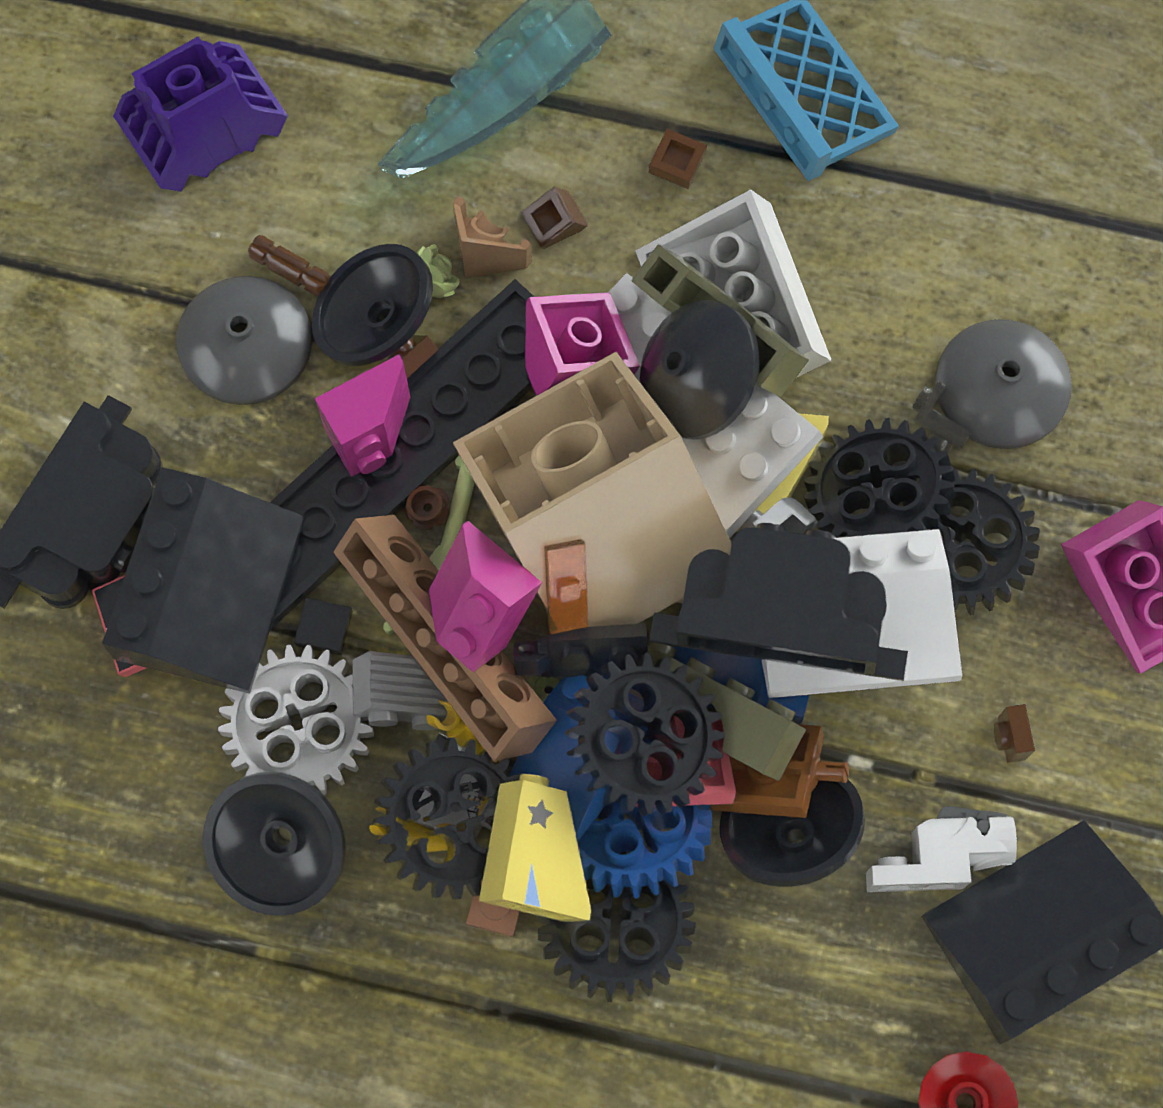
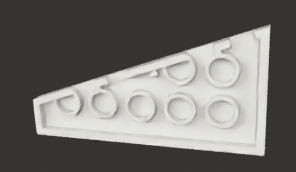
M626 273L609 292L638 363L641 366L645 348L652 334L671 312L663 308L631 281L633 277ZM640 367L635 373V376L638 379V381L640 375ZM755 384L746 407L728 427L707 438L695 440L682 438L730 538L823 436L815 426L777 395Z

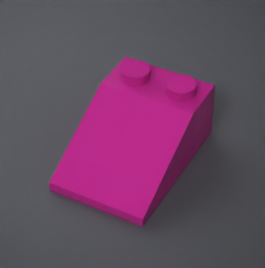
M1138 500L1064 542L1061 546L1080 586L1136 672L1141 674L1163 661V506Z

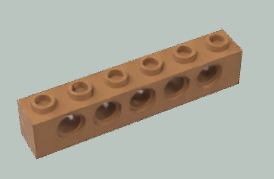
M395 515L356 518L334 550V554L494 762L533 753L557 720L526 680L521 675H515L514 665L503 651L472 672L436 641L429 589L439 570Z

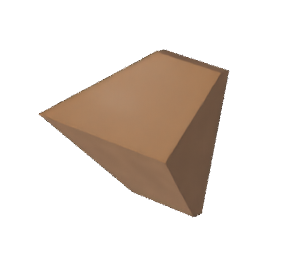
M459 196L453 202L455 224L465 278L528 268L532 262V246L529 241L523 239L519 245L509 244L503 240L509 228L497 227L487 219L481 210L475 217L469 218L466 211V200Z

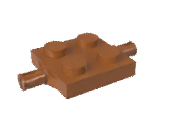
M797 724L805 728L806 731L779 781L762 774L729 755L736 790L733 804H712L710 806L715 811L806 818L811 793L816 787L817 782L822 780L846 783L849 776V765L847 762L821 761L820 754L824 741L822 727Z

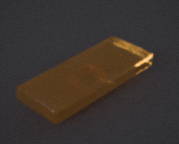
M579 539L545 546L548 630L551 634L588 627L586 544L584 540Z

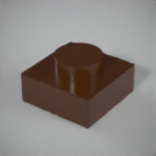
M666 129L649 164V173L689 189L706 155L707 145Z
M414 335L387 360L399 354L404 363L406 377L408 378L439 349L428 336Z
M1026 704L1008 706L998 716L999 722L994 723L995 742L999 751L1005 750L1007 763L1024 761L1035 751Z

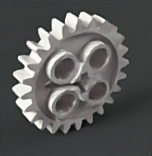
M287 645L285 658L278 660L275 653L270 649L267 651L269 664L265 666L259 664L250 694L233 689L225 690L227 697L234 702V705L219 708L220 714L231 720V722L218 727V731L222 736L233 737V739L222 746L223 751L226 755L240 753L231 765L236 772L249 767L245 776L260 772L285 773L298 777L312 786L316 785L318 790L323 795H326V780L332 778L342 786L345 783L340 771L344 767L354 772L359 770L352 758L353 755H368L369 750L360 742V738L374 737L373 728L362 724L363 721H367L369 718L353 716V674L344 677L348 670L347 661L344 659L332 667V655L329 650H325L319 659L316 660L314 659L311 645H306L301 657H296L291 645ZM315 682L323 686L322 694L316 700L304 701L299 698L300 690L304 685ZM274 700L278 702V709L272 717L260 719L255 716L256 707L262 701ZM335 704L337 706L334 712L320 713L329 705ZM299 713L303 719L302 725L304 728L295 731L291 726V716ZM326 725H334L340 729L339 737L332 744L323 745L315 740L319 729ZM263 731H274L263 740L257 739V735ZM286 742L295 746L294 755L288 761L277 763L271 760L272 750L278 744Z

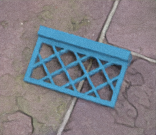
M789 0L745 21L740 22L735 17L722 23L713 49L807 181L822 175L826 166L896 133L899 125L808 0ZM798 11L808 25L807 30L802 31L783 25L784 17ZM759 30L773 34L772 48L755 43L749 33ZM780 37L804 43L801 56L778 50ZM809 45L825 49L831 56L830 64L807 58ZM774 61L798 67L795 81L780 77L773 68ZM804 69L826 75L825 89L801 83ZM833 78L849 82L855 90L854 98L832 92ZM798 94L821 100L819 114L803 110L797 102ZM828 103L851 109L849 122L825 116ZM857 111L873 115L881 126L872 130L855 125ZM822 128L846 134L844 144L831 149L821 135Z

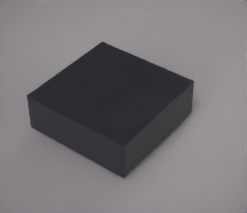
M305 598L294 641L295 645L303 648L306 645H311L313 650L322 652L329 650L332 654L342 656L353 612L352 608Z

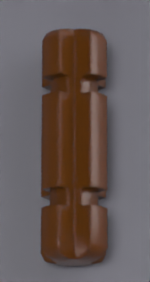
M263 235L255 237L248 248L249 257L263 266L268 264L271 271L297 286L303 284L305 286L304 290L319 296L320 292L323 291L329 282L330 275L328 272L317 266L311 268L309 266L310 262L282 246L275 247V242Z

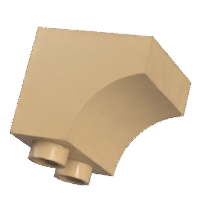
M617 352L453 442L520 564L542 582L537 594L556 628L638 624L654 615V612L658 613L675 602H683L688 568L692 559L697 554L705 550L717 549L730 555L732 543L680 434Z

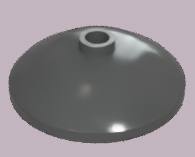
M238 276L210 285L189 303L178 325L176 346L184 372L200 391L216 400L230 404H254L281 394L300 377L311 354L312 331L304 307L288 289L265 278ZM238 323L248 325L243 332L236 333L232 331L233 327Z
M997 319L983 321L961 331L946 346L940 357L935 374L937 400L948 421L970 440L992 448H1020L1031 445L1046 437L1063 418L1071 397L1072 383L1069 367L1056 344L1036 328L1013 320ZM1010 367L1014 369L1017 376L1007 377L1002 372V368Z

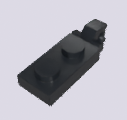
M626 624L549 629V635L538 637L535 641H516L513 648L515 675H541V677L547 678L552 676L553 678L590 676L593 673L602 675L601 667L612 661L619 668V659L629 654L636 664L638 657L648 653L647 625Z

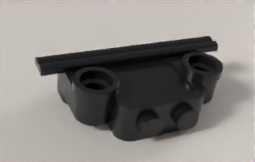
M107 395L99 409L84 401L1 528V608L5 609L19 585L40 595L52 607L59 609L71 608L79 604L86 597L90 581L97 584H106L115 580L120 572L126 573L154 491V486L163 467L158 452L152 447L149 440L142 434L123 425L132 411L130 406Z
M759 523L756 525V528H744L734 536L730 555L721 550L709 549L700 552L692 559L688 568L679 616L654 612L649 639L652 643L904 681L908 651L879 647L882 622L887 609L886 591L883 583L877 576L866 571L849 573L850 551L843 542L834 539V535L829 532L808 530L805 532V535L785 532L786 529L773 523Z

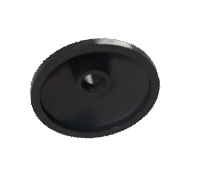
M382 244L365 249L343 263L332 274L315 303L312 316V331L320 350L331 360L339 364L363 366L382 360L402 348L423 323L431 303L433 281L426 262L409 247L399 244Z
M707 300L692 302L678 308L668 315L656 328L642 357L639 382L671 422L681 438L695 440L713 436L728 427L746 407L755 388L759 371V350L755 334L748 321L738 311L722 303Z
M260 772L245 776L232 783L213 802L206 816L203 829L204 854L214 879L233 900L258 913L284 916L311 908L331 891L338 881L344 866L346 853L345 835L335 809L315 787L289 774ZM279 827L286 828L290 832L291 840L281 837Z
M849 779L846 783L819 780L811 793L806 818L722 811L719 833L729 861L746 877L770 886H801L829 876L851 858L863 837L865 812L861 797Z

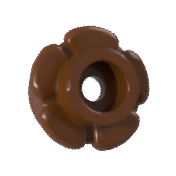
M420 486L414 489L408 496L405 508L406 515L410 520H413L414 526L421 530H430L434 525H442L450 514V510L447 507L450 501L449 497L440 488ZM426 505H432L431 511L426 512L424 510Z

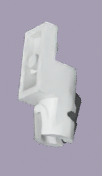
M944 806L936 819H929L912 831L913 864L907 865L906 857H884L878 859V865L871 866L866 872L867 892L964 889L971 883L970 866H973L974 871L1000 865H1012L1016 861L1017 853L1014 818L1007 817L1005 813Z

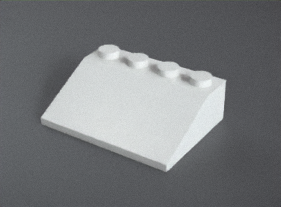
M749 190L636 250L641 266L658 244L682 257L809 359L797 377L832 361L772 205L754 191Z
M940 530L834 538L843 542L850 551L849 573L855 571L872 573L881 580L885 587L887 609L882 622L879 647L908 651L904 681L762 660L769 698L961 681L962 669L950 570Z

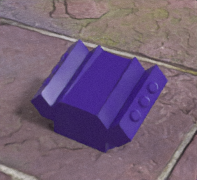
M199 36L131 73L134 78L135 88L121 96L113 115L158 186L162 189L182 192L189 175L208 178L210 171L219 164L244 151L253 152L261 134L279 137L288 117L240 45L218 41L212 45L210 42L202 41Z

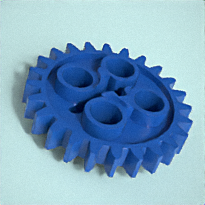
M614 801L606 805L596 817V819H606L593 821L577 842L585 881L592 877L596 892L602 890L609 883L612 884L613 896L617 898L624 887H631L634 898H639L641 887L646 885L657 895L659 894L660 881L665 880L671 886L676 887L678 886L677 871L691 876L693 874L692 860L704 861V846L711 845L710 828L713 827L712 813L709 805H685L682 807L672 806V811L665 814H660L657 808L654 807L652 814L641 816L638 807L635 806L631 812L626 813L629 819H624L620 803ZM665 828H672V829H673V830H670V831H660V830L665 829ZM642 829L645 843L648 847L650 846V848L655 853H650L648 849L645 847L641 833L638 830ZM624 851L632 852L627 855H619V853H622Z

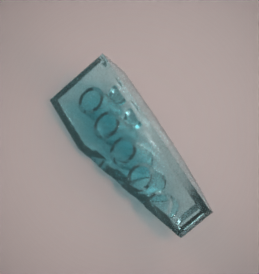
M527 0L478 46L474 51L478 56V60L469 70L466 67L459 68L453 75L451 81L455 87L449 94L435 97L425 108L427 116L425 122L412 124L381 159L378 166L384 172L403 178L441 163L483 142L519 119L553 91L563 88L570 81L571 74L582 63L595 58L601 51V45L612 36L590 1Z

